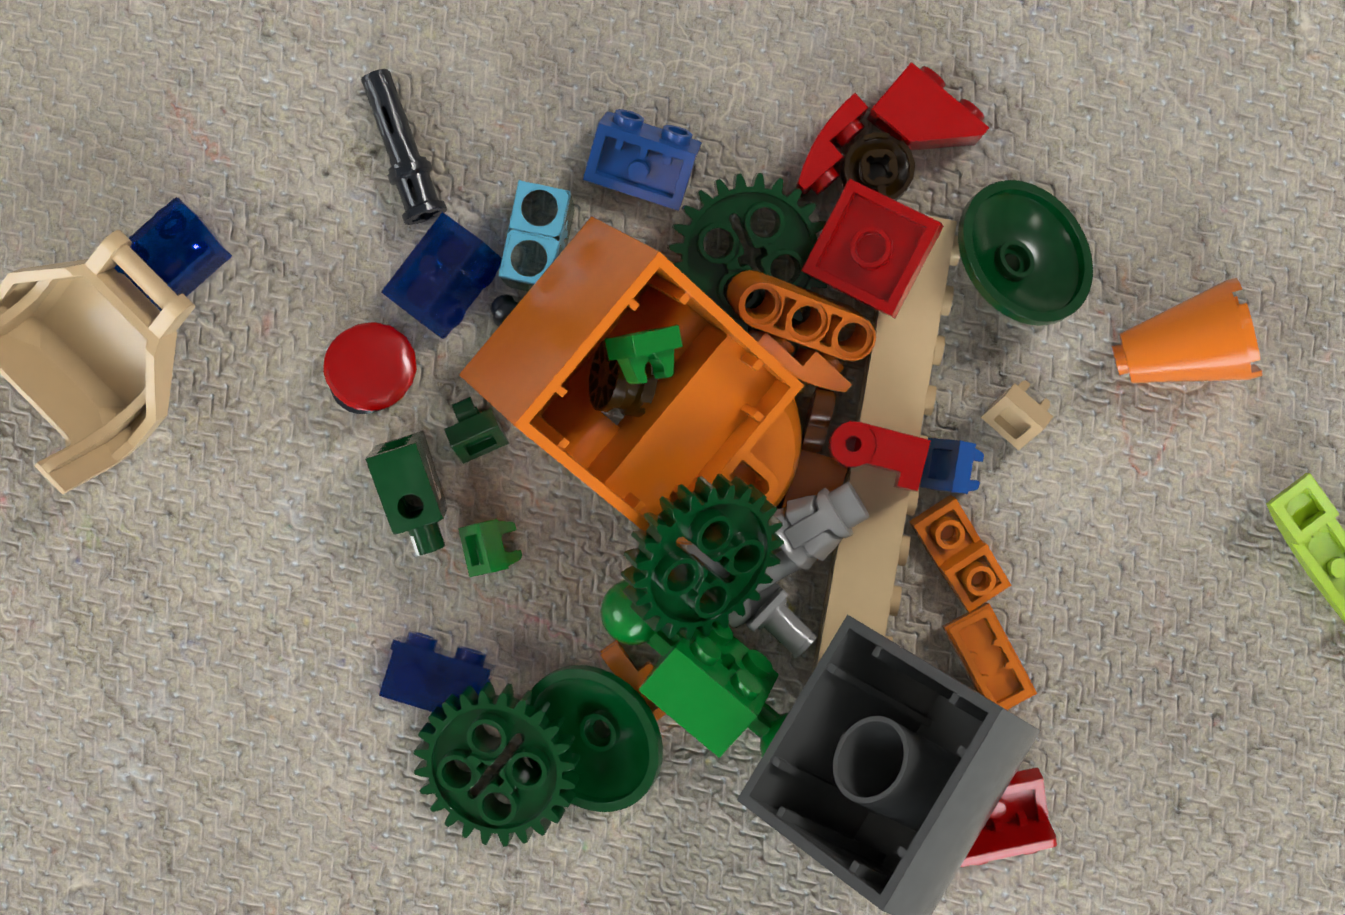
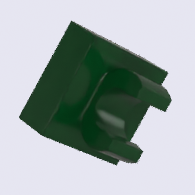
M471 397L452 404L459 423L445 428L444 431L451 448L463 464L509 444L504 429L491 408L480 413L477 406H474Z

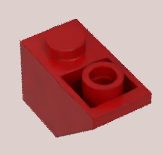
M912 62L873 106L867 117V120L881 132L890 133L891 136L898 140H903L911 151L976 145L990 128L983 122L985 118L983 113L973 103L966 99L957 101L943 89L946 84L936 72L926 66H922L919 69Z

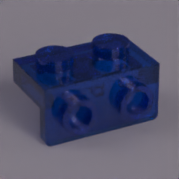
M178 197L172 199L166 206L158 210L149 221L129 237L132 241L130 248L177 295L183 293L186 297L232 257L205 221ZM118 265L114 267V269L118 273L124 274L160 311H162V309Z

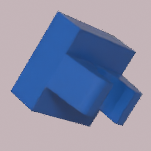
M928 438L931 442L920 487L968 494L969 491L977 490L980 482L970 479L973 461L983 462L984 454L975 448L976 444L961 440Z

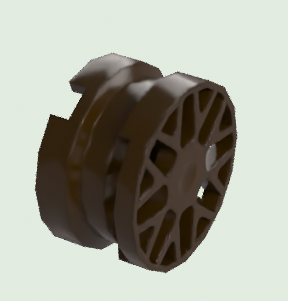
M873 132L863 135L857 142L851 145L842 162L840 178L843 188H845L850 178L897 201L907 191L914 178L915 161L910 148L903 140H898L891 136L890 133Z
M604 339L595 352L589 375V397L593 408L603 412H609L613 408H617L621 414L640 417L645 414V408L641 407L643 403H652L658 379L651 375V363L648 361L645 365L647 383L629 384L618 361H609Z

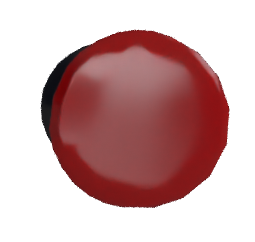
M377 322L357 324L340 333L326 351L323 368L326 383L330 387L332 396L337 404L345 410L356 414L374 413L396 404L405 396V393L412 385L417 370L415 351L407 337L394 327Z

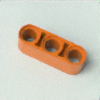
M752 270L740 272L733 277L728 285V303L740 318L751 327L847 361L861 360L874 348L876 341L874 327L863 315L848 304ZM757 289H765L764 300L759 306L752 309L745 308L746 298L751 292ZM810 306L811 311L808 319L802 324L792 325L794 313L801 307ZM855 323V331L852 336L845 341H838V334L842 327Z

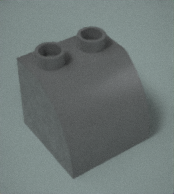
M847 614L737 801L883 912L891 915H932L1041 730Z

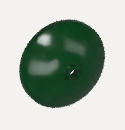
M1004 180L992 183L984 187L969 200L959 221L958 246L965 271L981 296L1005 316L1029 325L1055 324L1075 313L1085 302L1090 292L1093 280V260L1087 238L1070 210L1048 191L1031 183L1017 180Z
M571 665L550 672L530 690L532 691L531 706L537 708L542 703L548 701L550 707L545 716L549 720L562 716L565 719L558 730L559 735L571 734L575 736L574 742L566 751L580 754L575 769H572L580 774V779L576 787L571 789L575 793L571 804L595 812H614L635 804L652 788L658 778L662 765V737L650 707L630 684L615 674L601 668L587 665ZM521 734V739H522V741L525 740V737H524L523 734ZM527 757L533 769H541L536 760Z

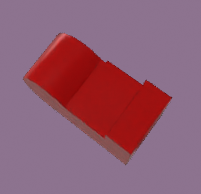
M849 421L841 424L832 432L828 449L833 460L843 467L855 468L861 465H868L895 472L897 475L893 487L917 492L931 440L862 422Z

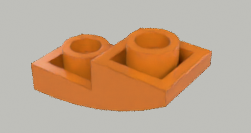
M751 330L748 333L801 383L840 392H846L852 386L840 374L844 366L834 356L820 351L800 348L792 357L791 354L795 351V348L787 339L763 331Z
M951 494L909 521L935 565L969 613L1012 586L989 546L980 539L958 500Z

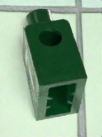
M424 431L375 445L365 460L393 534L408 531L417 556L432 553L445 547L438 521L444 519L448 508ZM413 494L421 498L423 505H410L406 501L405 495Z

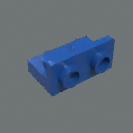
M617 109L615 113L606 112L598 123L583 180L679 211L702 142L692 139L693 134L690 131L678 126L664 125L663 129L643 123L644 117L629 110Z

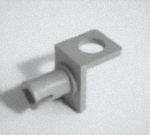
M728 572L722 577L727 578L730 573ZM774 583L760 593L761 599L759 601H751L752 615L747 620L746 625L753 632L757 628L760 630L764 627L792 653L793 657L798 658L814 642L818 635L812 632L785 605L787 602L786 597L789 594L777 583Z

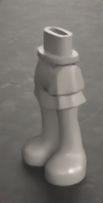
M849 482L831 492L823 488L817 495L789 500L786 507L777 509L774 516L783 523V526L775 533L784 540V544L780 546L782 551L775 555L781 561L778 565L767 567L766 573L773 581L769 584H759L756 588L757 592L760 594L774 583L800 569L808 570L817 559L824 561L843 538L853 535L852 527L869 518L868 511ZM694 544L687 545V551L690 554L697 556L721 577L728 573L718 562L711 560ZM747 599L743 603L746 611L743 617L735 611L729 614V624L732 627L737 628L751 617V599Z

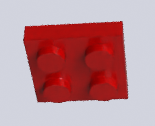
M849 178L801 271L895 319L944 226L941 222Z

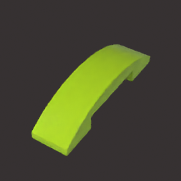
M1305 473L1268 501L1266 505L1280 533L1305 572L1345 623V531L1335 518L1339 515V512L1311 473Z

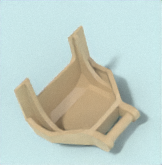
M116 230L108 235L89 259L21 268L8 273L0 284V374L64 437L66 448L37 462L34 466L61 494L69 492L120 463L145 443L166 418L169 406L177 329L195 308V305L183 293L177 295L130 248L132 241L121 230ZM118 265L162 309V311H160L124 274L118 273L114 269V267Z

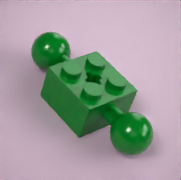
M623 580L613 585L605 594L600 609L602 624L607 633L623 644L640 645L647 643L662 655L638 690L718 758L725 753L747 727L760 738V753L763 757L789 713L779 714L765 702L779 676L768 658L757 650L747 648L733 636L729 626L724 629L717 621L713 622L709 636L705 637L696 628L690 640H686L679 632L673 638H669L661 629L655 632L630 607L632 602L623 593V590L629 583Z

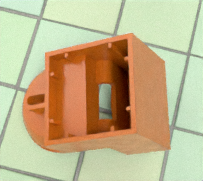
M592 216L459 374L461 378L516 428L643 531H646L650 526L643 515L648 512L658 516L663 511L659 499L664 496L671 502L677 500V490L680 484H683L688 490L693 492L697 478L700 476L705 478L711 485L717 474H722L730 482L737 476L747 485L752 484L767 497L766 499L777 507L790 488L798 468L802 434L798 408L794 397L804 387V384L660 251ZM679 325L683 347L674 349V373L671 377L658 379L652 403H643L641 407L645 408V414L640 417L625 415L619 424L616 425L601 411L593 408L589 397V375L595 352L604 339L654 328ZM679 537L676 540L679 544L692 545L684 537Z

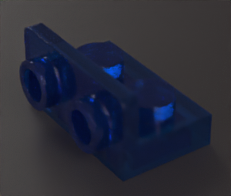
M442 212L381 293L441 339H444L453 328L462 322L466 311L481 291L492 283L501 266L502 258L485 242Z
M409 631L407 638L398 636L392 641L390 649L393 651L379 696L433 712L437 706L443 708L442 704L450 694H454L460 699V694L466 686L471 685L479 696L480 690L486 682H491L496 665L485 662L487 654L481 651L457 646L456 653L436 647L438 639L416 631Z

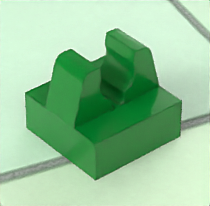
M679 325L654 328L605 339L609 361H618L626 381L631 385L647 383L645 365L648 361L652 365L655 379L671 377L674 373V349L683 347Z
M493 519L458 528L469 577L509 569L508 566L522 558L521 550L510 552L504 550L502 536L505 533L516 530V525L513 522Z

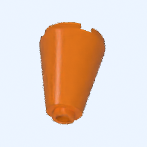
M1237 278L1225 280L1120 333L1121 344L1112 346L1119 376L1129 373L1132 383L1251 380L1261 377L1262 370L1257 365L1250 364L1261 359L1247 303L1239 304L1238 297H1234L1232 293L1242 290L1239 280Z

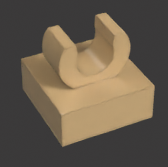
M1026 380L1018 385L1014 383L981 416L987 424L1018 451L1041 433L1053 418L1048 412L1050 401L1047 398L1038 404L1025 392L1030 386V383Z

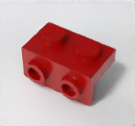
M1038 767L1015 773L960 867L983 865L989 861L1022 854L1030 855L1040 850L1057 846L1056 834L1048 817L1044 779Z

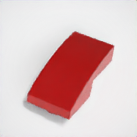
M856 93L849 97L832 115L813 143L796 184V188L802 190L801 198L811 189L816 195H819L840 176L835 168L839 166L843 155L833 144L837 141L841 147L845 146L865 127L860 120L864 117L868 106Z

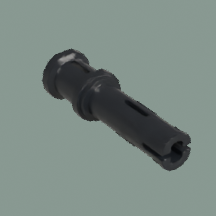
M379 69L364 75L361 78V82L392 167L389 168L387 176L390 184L397 186L405 209L402 215L405 225L423 223L442 215L447 211L444 201L438 200L430 177V173L433 171L432 165L426 157L419 154L391 72L388 69Z

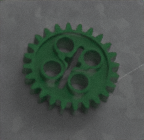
M741 173L734 174L733 189H728L721 179H717L714 181L716 196L711 197L706 192L698 190L696 194L702 206L698 210L687 205L682 207L683 212L690 219L688 225H672V228L683 236L682 243L667 245V249L680 254L681 260L673 264L746 332L749 325L733 310L723 291L725 283L732 276H736L740 272L752 270L749 265L738 263L737 258L744 254V249L729 221L731 214L734 213L738 216L747 244L750 247L761 249L762 254L755 258V263L761 273L771 276L770 268L774 259L786 254L791 257L795 265L794 275L787 281L788 283L807 290H811L812 287L827 288L826 284L801 271L818 240L816 233L824 228L826 221L811 222L808 218L817 206L814 202L801 207L797 205L802 192L800 188H794L786 196L783 195L782 178H776L769 189L765 188L763 173L755 174L751 187L746 186ZM764 207L773 213L775 227L767 236L759 237L752 231L750 220L757 209ZM720 228L729 237V248L722 256L714 258L709 256L704 250L703 241L707 232ZM759 289L754 290L748 295L745 308H756L762 303L764 298ZM798 309L792 318L801 322L803 320L801 311Z
M717 474L712 485L700 476L697 478L693 492L688 490L683 484L678 485V499L671 502L668 498L662 496L659 500L663 511L658 516L646 512L643 516L650 525L646 531L632 532L631 536L640 544L638 548L624 552L623 556L632 566L621 571V576L629 583L623 590V593L632 602L630 605L632 610L653 631L658 632L661 629L669 638H673L679 632L686 640H690L697 628L705 637L709 636L713 622L717 621L724 629L727 628L729 625V614L735 611L743 617L746 614L743 603L747 599L753 601L761 599L760 594L756 590L759 584L772 583L773 579L766 573L767 567L780 564L781 560L771 551L784 544V540L775 533L783 526V523L774 516L777 508L766 499L767 497L752 484L747 485L737 476L730 482L722 474ZM679 537H684L711 560L718 562L730 575L727 578L721 577L697 556L690 554L676 540Z
M486 682L480 690L479 696L471 685L466 686L460 694V699L454 694H450L443 702V708L437 706L428 717L430 723L427 722L418 734L424 741H421L416 747L414 755L424 760L416 767L414 774L429 778L419 791L421 794L436 795L437 799L430 808L432 812L444 808L449 812L444 824L445 826L449 827L458 820L464 823L462 837L467 838L476 829L480 830L482 844L487 845L494 833L498 834L500 842L505 847L508 846L515 832L521 842L525 844L533 834V829L543 836L551 825V821L558 824L566 811L564 807H569L575 796L571 789L576 787L580 774L572 769H575L580 754L566 752L574 742L575 736L571 734L559 735L558 730L565 721L564 717L549 720L545 716L550 707L548 701L542 703L537 708L531 706L532 691L530 690L519 700L514 698L513 687L509 683L500 695H496L491 682ZM483 724L495 727L500 732L501 737H494L488 734ZM516 734H523L525 740L516 747L506 763L499 767L478 795H472L470 789L482 777L488 766L495 762ZM523 757L536 760L541 769L529 767L524 762ZM454 760L466 763L471 772L461 770ZM494 792L505 795L511 804L499 801L495 797Z

